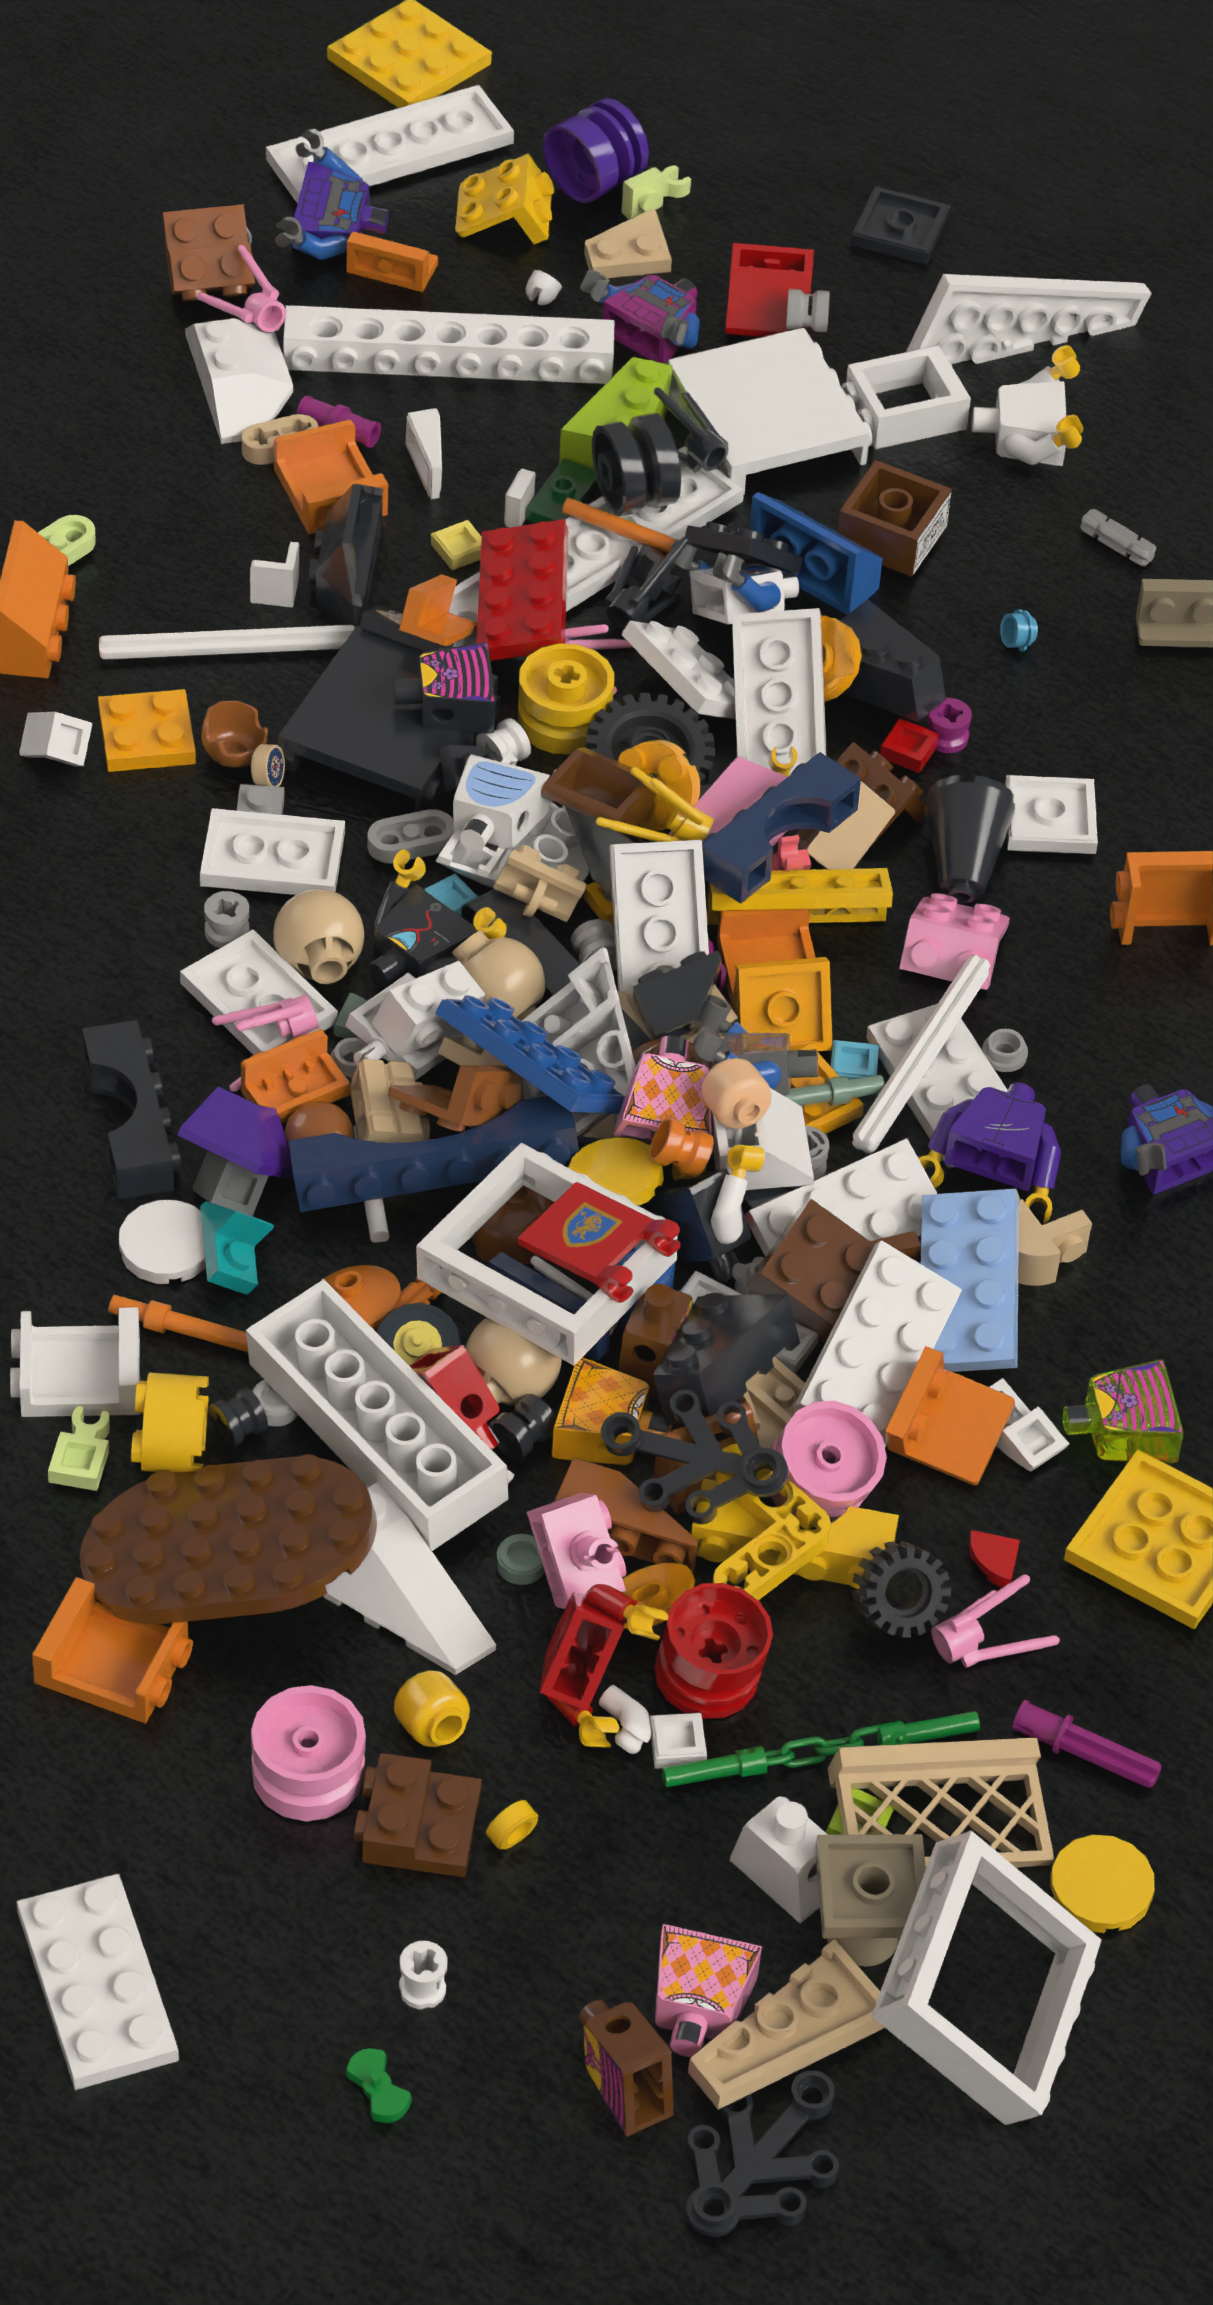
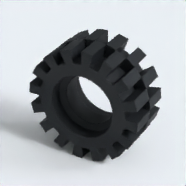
M893 1541L884 1543L885 1550L878 1547L873 1548L869 1551L873 1559L868 1561L862 1558L858 1564L865 1569L863 1575L854 1573L852 1581L859 1585V1590L852 1591L853 1599L861 1604L856 1607L858 1612L866 1617V1621L871 1625L893 1636L897 1634L902 1638L911 1637L910 1632L917 1635L926 1633L924 1627L926 1623L934 1627L940 1621L934 1616L936 1611L939 1610L945 1613L948 1608L947 1604L941 1602L942 1596L951 1597V1588L943 1584V1581L950 1578L947 1571L940 1568L942 1565L941 1561L930 1555L929 1552L900 1541V1545ZM900 1571H910L917 1581L916 1594L908 1605L900 1608L892 1607L886 1599V1586L894 1574Z

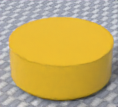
M526 1800L518 1801L503 1810L490 1823L486 1830V1835L498 1849H508L523 1840L534 1829L538 1822V1814Z

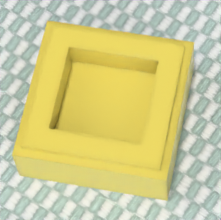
M468 520L431 534V545L451 570L480 560L481 535Z

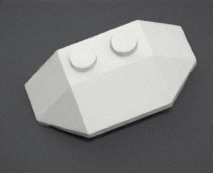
M238 319L216 320L193 324L186 328V337L221 444L242 441V433L247 427L273 420L279 414L293 393V384L275 331L265 332L256 325Z

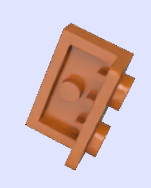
M323 1029L316 1030L307 1035L297 1036L290 1042L268 1051L258 1052L241 1063L242 1094L248 1101L256 1105L276 1108L281 1124L287 1122L290 1115L306 1103L318 1101L332 1103L349 1096L350 1083L328 1054V1037Z

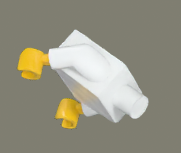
M1067 345L1058 348L1052 356V361L1055 364L1053 368L1047 366L1031 379L1019 384L1001 386L998 389L996 408L973 407L972 432L995 433L996 453L1001 457L1019 459L1029 465L1045 463L1063 466L1065 448L1073 449L1078 447L1082 440L1080 434L1084 429L1076 415L1066 416L1064 382L1059 381L1061 376L1065 379L1074 378L1080 371V365L1076 360L1077 356L1073 349Z

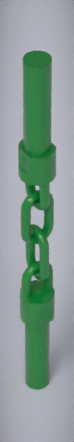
M976 1711L906 1724L903 1721H895L857 1729L850 1737L828 1741L820 1737H810L789 1741L778 1750L765 1752L762 1746L737 1750L733 1755L662 1767V1779L664 1786L667 1788L739 1774L741 1777L761 1775L767 1773V1766L784 1764L789 1768L813 1765L825 1760L827 1755L836 1754L839 1748L862 1747L864 1743L859 1737L875 1734L877 1745L874 1746L911 1744L977 1732L980 1730V1722ZM816 1744L814 1752L818 1754L817 1756L793 1760L795 1755L790 1749Z

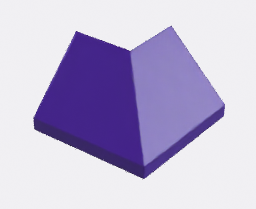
M218 1086L181 1126L178 1132V1136L256 1174L292 1179L294 1177L290 1149L276 1108L256 1105Z

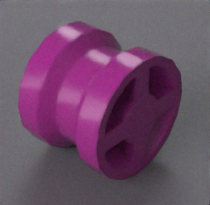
M946 698L944 702L928 714L929 723L926 729L939 733L936 751L954 753L966 747L969 739L968 728L971 724L972 713L969 706L963 701L955 698Z

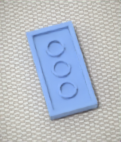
M1017 1189L922 1195L921 1265L962 1289L934 1349L943 1353L945 1369L951 1372L1017 1368L1019 1195Z

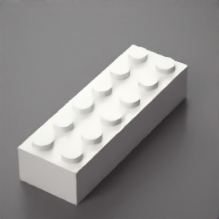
M324 1279L246 1329L250 1365L331 1450L359 1476L367 1487L377 1482L409 1517L431 1551L508 1500L507 1465Z

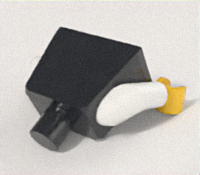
M733 1146L727 1154L728 1166L732 1169L731 1175H729L727 1168L706 1172L705 1167L697 1178H690L681 1174L677 1166L673 1165L671 1172L675 1181L656 1191L655 1196L648 1201L656 1216L664 1217L678 1224L680 1232L677 1236V1241L680 1242L681 1247L677 1250V1254L685 1264L707 1261L715 1280L719 1283L733 1278L731 1274L732 1268L735 1264L739 1263L733 1249L748 1241L751 1236L741 1203L748 1181L744 1180L746 1171L759 1172L764 1165L765 1152L761 1147Z

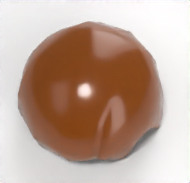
M219 701L208 708L202 725V744L208 755L220 765L230 768L248 767L251 765L255 749L259 745L267 744L268 728L264 727L262 729L258 720V711L253 706L239 701Z
M324 1101L304 1104L290 1115L284 1130L288 1146L290 1140L330 1133H338L355 1138L354 1128L348 1115L339 1106Z

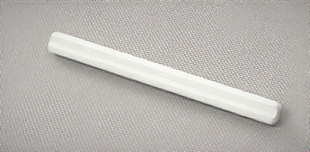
M338 625L102 636L99 638V655L102 659L341 649L355 629V626Z
M977 955L967 958L853 1133L854 1140L852 1144L856 1149H862L867 1154L877 1149L988 977L990 963L987 959H981Z

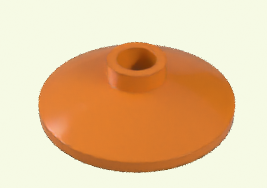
M352 1266L336 1271L324 1278L371 1328L381 1324L390 1312L397 1309L401 1300V1288L398 1279L390 1271L378 1266Z

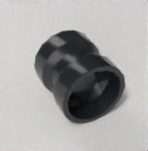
M526 1394L514 1404V1410L511 1413H501L489 1423V1426L499 1440L497 1447L501 1452L514 1461H520L533 1450L534 1443L545 1442L553 1436L556 1417L550 1407L540 1397L534 1394Z

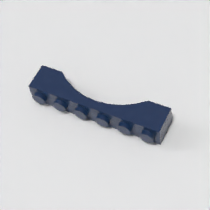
M549 1096L521 1100L504 1114L481 1126L434 1140L385 1143L354 1139L338 1133H330L289 1141L300 1212L483 1181L520 1143L538 1152L547 1154L554 1161L564 1166H569L572 1157L579 1152L573 1113Z

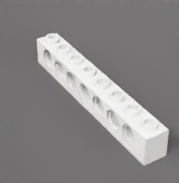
M286 306L284 360L288 370L607 384L612 379L614 320Z

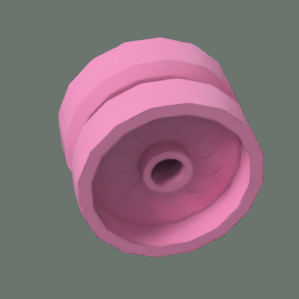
M837 1401L813 1402L798 1410L769 1448L777 1451L784 1457L789 1470L788 1479L828 1514L831 1523L839 1519L849 1506L859 1507L883 1476L887 1457L883 1437L872 1420L855 1407ZM780 1493L771 1496L777 1507L786 1502V1499Z
M310 1685L289 1688L271 1697L256 1714L251 1730V1765L254 1789L266 1806L283 1817L302 1821L329 1818L345 1810L360 1794L365 1777L364 1753L366 1735L363 1718L353 1703L334 1690Z

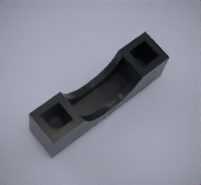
M137 1020L82 1028L83 1056L92 1093L115 1098L128 1106L133 1112L131 1118L124 1125L108 1133L109 1165L118 1199L173 1191V1171L181 1170L180 1154L176 1142L168 1143L167 1135L172 1134L171 1119L168 1107H159L158 1100L163 1099L159 1072H150L149 1065H154L150 1037H141Z

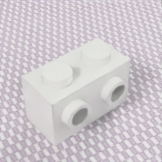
M457 961L390 989L375 1015L372 1025L399 1058L422 1047L429 1046L443 1039L444 1036L460 1032L435 1014L442 999L463 1000L465 995H470L483 1001L486 994L460 961Z

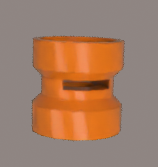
M666 1117L653 1136L649 1150V1159L662 1166L673 1163L681 1174L690 1178H697L709 1161L714 1139L711 1134L699 1129L686 1131L683 1122L672 1117Z

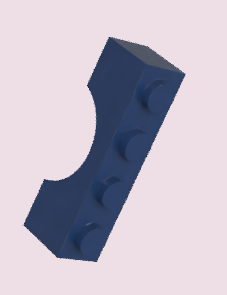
M821 752L808 762L799 764L789 777L777 786L768 788L761 799L747 810H740L732 821L719 832H714L707 836L702 843L704 880L741 904L770 881L773 848L769 841L783 832L794 829H814L830 833L858 810L861 778Z

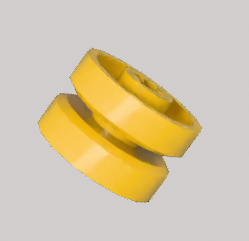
M555 644L542 647L526 658L520 668L517 723L526 732L531 744L536 748L553 754L569 755L575 749L584 747L589 726L592 721H595L596 714L601 709L606 711L608 703L613 701L614 671L608 660L595 650L578 644Z

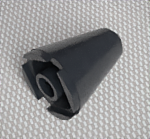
M956 775L938 780L929 788L927 808L939 889L942 894L956 898L958 900L957 904H969L982 897L1014 816L1015 803L1013 802L1014 795L1012 791L1001 782L983 776H975L974 783L960 782L961 775Z

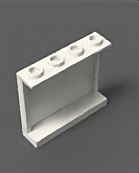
M805 328L668 360V365H673L670 398L699 428L703 429L682 398L683 392L690 393L718 434L728 442V455L717 469L742 487L744 493L747 474L851 449L860 465L866 464L868 446L872 444L870 426L866 421L862 422L856 412L852 397L844 393L839 385L837 373L833 368L830 369L823 359L819 344L817 342L813 343Z

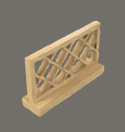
M1037 1738L843 1747L838 1749L827 1768L830 1787H836L844 1835H865L868 1831L874 1835H893L876 1822L887 1807L891 1805L897 1812L913 1823L905 1835H913L919 1828L934 1841L939 1842L960 1835L967 1826H970L992 1844L990 1847L994 1850L998 1848L1003 1853L999 1854L1014 1867L1050 1866L1054 1861L1036 1766L1041 1757ZM1024 1780L1028 1799L1020 1809L996 1791L1003 1781ZM985 1782H994V1783L992 1784V1786H989V1785H988L987 1783H985ZM967 1783L983 1796L971 1812L947 1794L953 1784ZM939 1784H945L942 1789H940L937 1786ZM905 1786H918L933 1798L922 1814H919L897 1796ZM886 1787H895V1788H894V1790L891 1792V1791H890L889 1789H887ZM868 1788L884 1802L870 1817L853 1804L851 1789ZM988 1800L1012 1818L1000 1834L976 1817V1814ZM938 1803L963 1821L951 1837L926 1819ZM1028 1808L1030 1809L1031 1817L1025 1814ZM857 1822L863 1826L859 1832ZM1016 1823L1035 1836L1037 1851L1021 1852L1005 1839ZM925 1857L926 1868L929 1863L930 1857Z

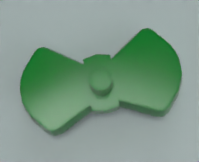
M363 2049L355 2053L350 2059L346 2069V2076L350 2081L362 2087L364 2093L370 2099L372 2119L376 2122L393 2123L401 2119L409 2109L412 2102L411 2094L409 2091L392 2085L390 2076L385 2072L387 2056L383 2050Z

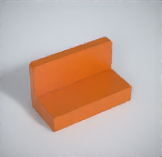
M354 231L347 240V272L423 292L438 265V257L429 254V251Z
M441 574L409 589L399 630L442 646H449L476 633L477 622L449 612L457 580Z

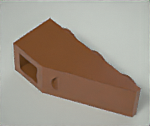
M573 1458L554 1502L579 1493L597 1495L598 1501L602 1500L609 1511L612 1527L608 1529L609 1537L617 1543L618 1546L615 1548L620 1551L622 1556H632L655 1564L680 1563L687 1566L692 1574L694 1573L698 1545L696 1538L664 1510L660 1512L646 1510L639 1498V1488L621 1472Z

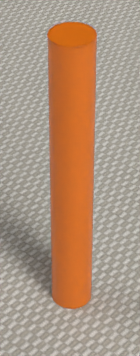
M567 498L563 505V514L638 543H645L667 554L676 540L673 537L572 498Z

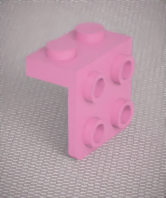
M939 893L932 894L931 897H923L910 917L899 969L953 981L967 958L977 955L981 959H987L990 963L989 975L981 986V989L987 990L990 986L999 942L1008 928L1010 918L1002 915L999 908L987 904H976L974 908L957 904L958 900L956 898Z

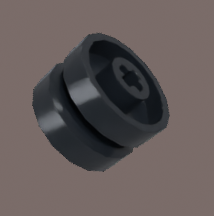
M658 413L632 417L628 427L620 421L596 426L592 436V459L595 475L602 497L614 515L621 517L640 512L645 502L653 508L677 502L681 492V469L678 453L672 434L666 422Z

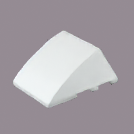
M508 750L501 762L515 766L518 759ZM550 800V810L515 847L504 848L486 843L481 851H471L462 845L460 841L461 831L456 829L436 862L458 874L491 888L494 887L496 879L512 849L517 851L522 845L539 851V855L542 857L540 862L556 869L558 865L567 864L578 869L581 882H584L590 872L566 808H559L552 800Z
M602 947L568 974L571 980L569 984L521 1022L529 1021L543 1028L548 1033L546 1040L555 1046L562 1045L578 1053L582 1057L580 1061L582 1066L589 1071L594 1069L610 1076L616 1082L614 1089L625 1096L636 1066L607 948ZM572 1112L577 1136L584 1133L607 1113Z

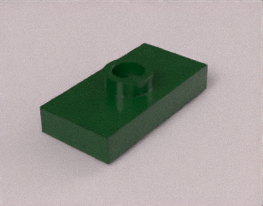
M563 459L526 507L525 520L536 524L570 517L562 512L566 499L572 498L586 503L599 486L595 470Z

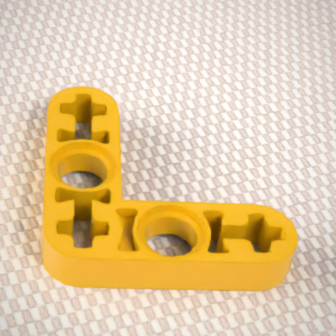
M731 1444L722 1449L724 1452L742 1456L737 1444ZM762 1469L756 1474L755 1478L766 1480L772 1476L773 1471ZM720 1472L715 1473L718 1485L734 1477ZM789 1479L784 1488L778 1492L786 1499V1502L779 1507L766 1506L760 1501L759 1497L750 1493L735 1499L737 1503L767 1529L721 1563L715 1570L713 1583L727 1584V1581L737 1585L745 1579L744 1590L757 1600H760L826 1548L830 1536V1517ZM799 1525L807 1531L800 1533ZM812 1527L817 1528L816 1534L809 1531L808 1529H811ZM765 1550H777L784 1555L785 1561L779 1565H766L761 1562L758 1555Z

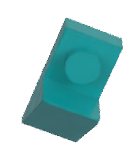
M205 1201L200 1206L207 1281L248 1295L258 1285L254 1247L273 1229L274 1225Z

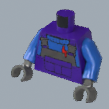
M309 129L301 133L302 137L309 141L310 147L306 143L301 142L295 147L296 154L302 158H307L311 155L314 158L313 162L308 161L294 218L286 217L276 224L277 228L286 232L279 234L275 238L276 244L283 248L292 244V247L315 259L324 260L346 253L347 240L353 231L362 233V230L385 234L389 210L368 206L369 185L328 147H323L324 138L319 131Z
M1149 1084L1135 1089L1129 1097V1102L1134 1109L1130 1112L1127 1128L1121 1135L1122 1165L1127 1169L1138 1171L1139 1175H1143L1153 1194L1212 1172L1213 1106L1199 1101L1188 1090L1181 1089L1160 1097Z

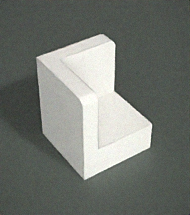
M290 542L286 563L252 561L250 567L251 603L293 607L299 581V542Z
M58 712L28 713L20 755L28 758L45 757L72 766H84L92 723Z

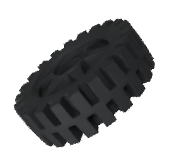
M640 693L638 702H635L631 694L623 696L621 705L616 700L608 703L606 711L601 709L596 714L595 721L591 722L584 745L589 750L618 761L623 751L640 743L651 740L669 741L679 746L685 752L682 755L691 766L695 765L700 778V786L709 784L714 767V738L712 733H708L709 726L704 719L698 721L699 713L693 708L684 713L685 703L678 699L674 701L672 706L668 705V696L658 694L657 702L651 701L650 693Z

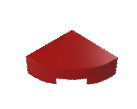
M971 1530L969 1554L972 1561L987 1574V1579L991 1583L1003 1588L1012 1581L1020 1540Z

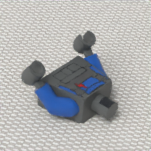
M711 996L706 1001L699 1019L703 1026L699 1029L693 1041V1046L700 1058L711 1062V1068L715 1064L728 1059L740 1058L747 1060L756 1067L768 1083L769 1088L783 1096L789 1095L792 1078L818 1077L817 1049L790 1050V1036L787 1033H749L737 1021L731 1024L725 1020L731 1010V1006L725 1000L717 996Z

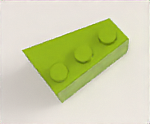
M632 357L561 429L559 464L563 459H567L594 470L592 436L593 431L598 425L620 421L628 427L632 417L649 413H658L664 419L668 408L654 394V389L659 387L670 397L673 365Z

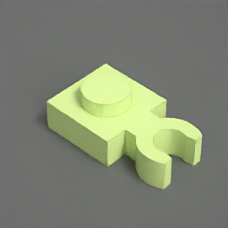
M77 1406L72 1413L73 1434L60 1432L48 1469L50 1483L97 1491L109 1454V1440H104L110 1430L108 1411H102L100 1420L97 1423L86 1424L84 1423L83 1407Z

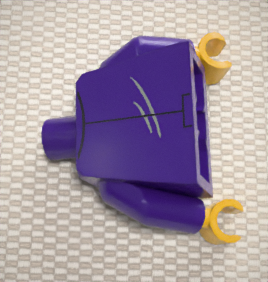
M1019 1082L1010 1085L1007 1092L992 1087H985L981 1089L974 1099H966L945 1110L927 1147L931 1148L929 1154L918 1158L924 1169L927 1167L936 1168L935 1173L930 1179L933 1187L936 1188L943 1182L944 1171L940 1166L943 1155H945V1164L1028 1191L1031 1184L1035 1185L1034 1194H1031L1025 1203L1028 1207L1034 1203L1043 1204L1047 1210L1044 1217V1223H1046L1052 1213V1202L1048 1197L1049 1188L1054 1189L1061 1150L1053 1127L1044 1122L1046 1108L1043 1104L1034 1102L1035 1093L1033 1089Z

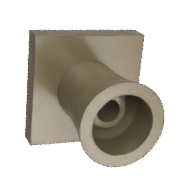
M817 1835L815 1847L822 1937L827 1938L828 1944L835 1939L858 1966H874L886 1961L892 1956L898 1946L899 1938H901L926 1871L923 1835Z

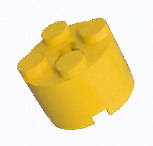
M149 1372L147 1381L137 1383L135 1412L144 1413L143 1430L133 1432L131 1462L141 1463V1471L158 1472L168 1470L171 1472L198 1471L203 1467V1464L193 1462L194 1456H201L202 1450H205L209 1396H199V1387L207 1388L209 1386V1377Z

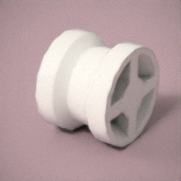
M511 718L501 721L497 725L496 730H494V733H480L476 738V746H483L484 755L494 753V759L498 762L502 761L508 750L518 761L524 760L531 753V746L526 732L520 724Z

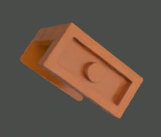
M352 420L283 435L274 439V470L308 535L316 533L317 529L324 530L327 512L352 484L383 488V516L388 515V483L382 473L372 475L356 445L355 425Z
M1213 851L1127 853L1124 871H1117L1116 874L1118 902H1112L1110 907L1111 927L1119 929L1121 945H1131L1134 926L1207 925L1210 945H1213Z
M809 909L720 911L717 944L722 964L726 969L725 979L732 1009L736 1016V964L816 958L808 927Z
M76 1577L32 1654L34 1683L146 1724L155 1706L161 1708L165 1704L172 1685L170 1678L176 1667L183 1668L190 1657L193 1640L188 1638V1621L173 1623L171 1627H167L161 1624H143L121 1619L113 1615L111 1608L95 1601L94 1583Z

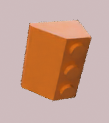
M14 521L0 579V674L49 678L52 661L59 662L62 637L58 634L59 631L67 630L69 607L65 604L66 601H73L76 578L75 575H69L68 557L24 521Z

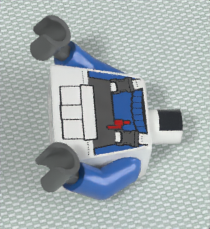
M679 539L674 541L671 550L680 541ZM687 544L673 562L689 571L693 614L725 624H733L732 615L784 611V599L797 597L799 593V582L795 573L782 574L781 570L760 564L742 565L744 560L732 554L727 556L719 553L714 568H711L703 560L697 563L693 562L698 549Z

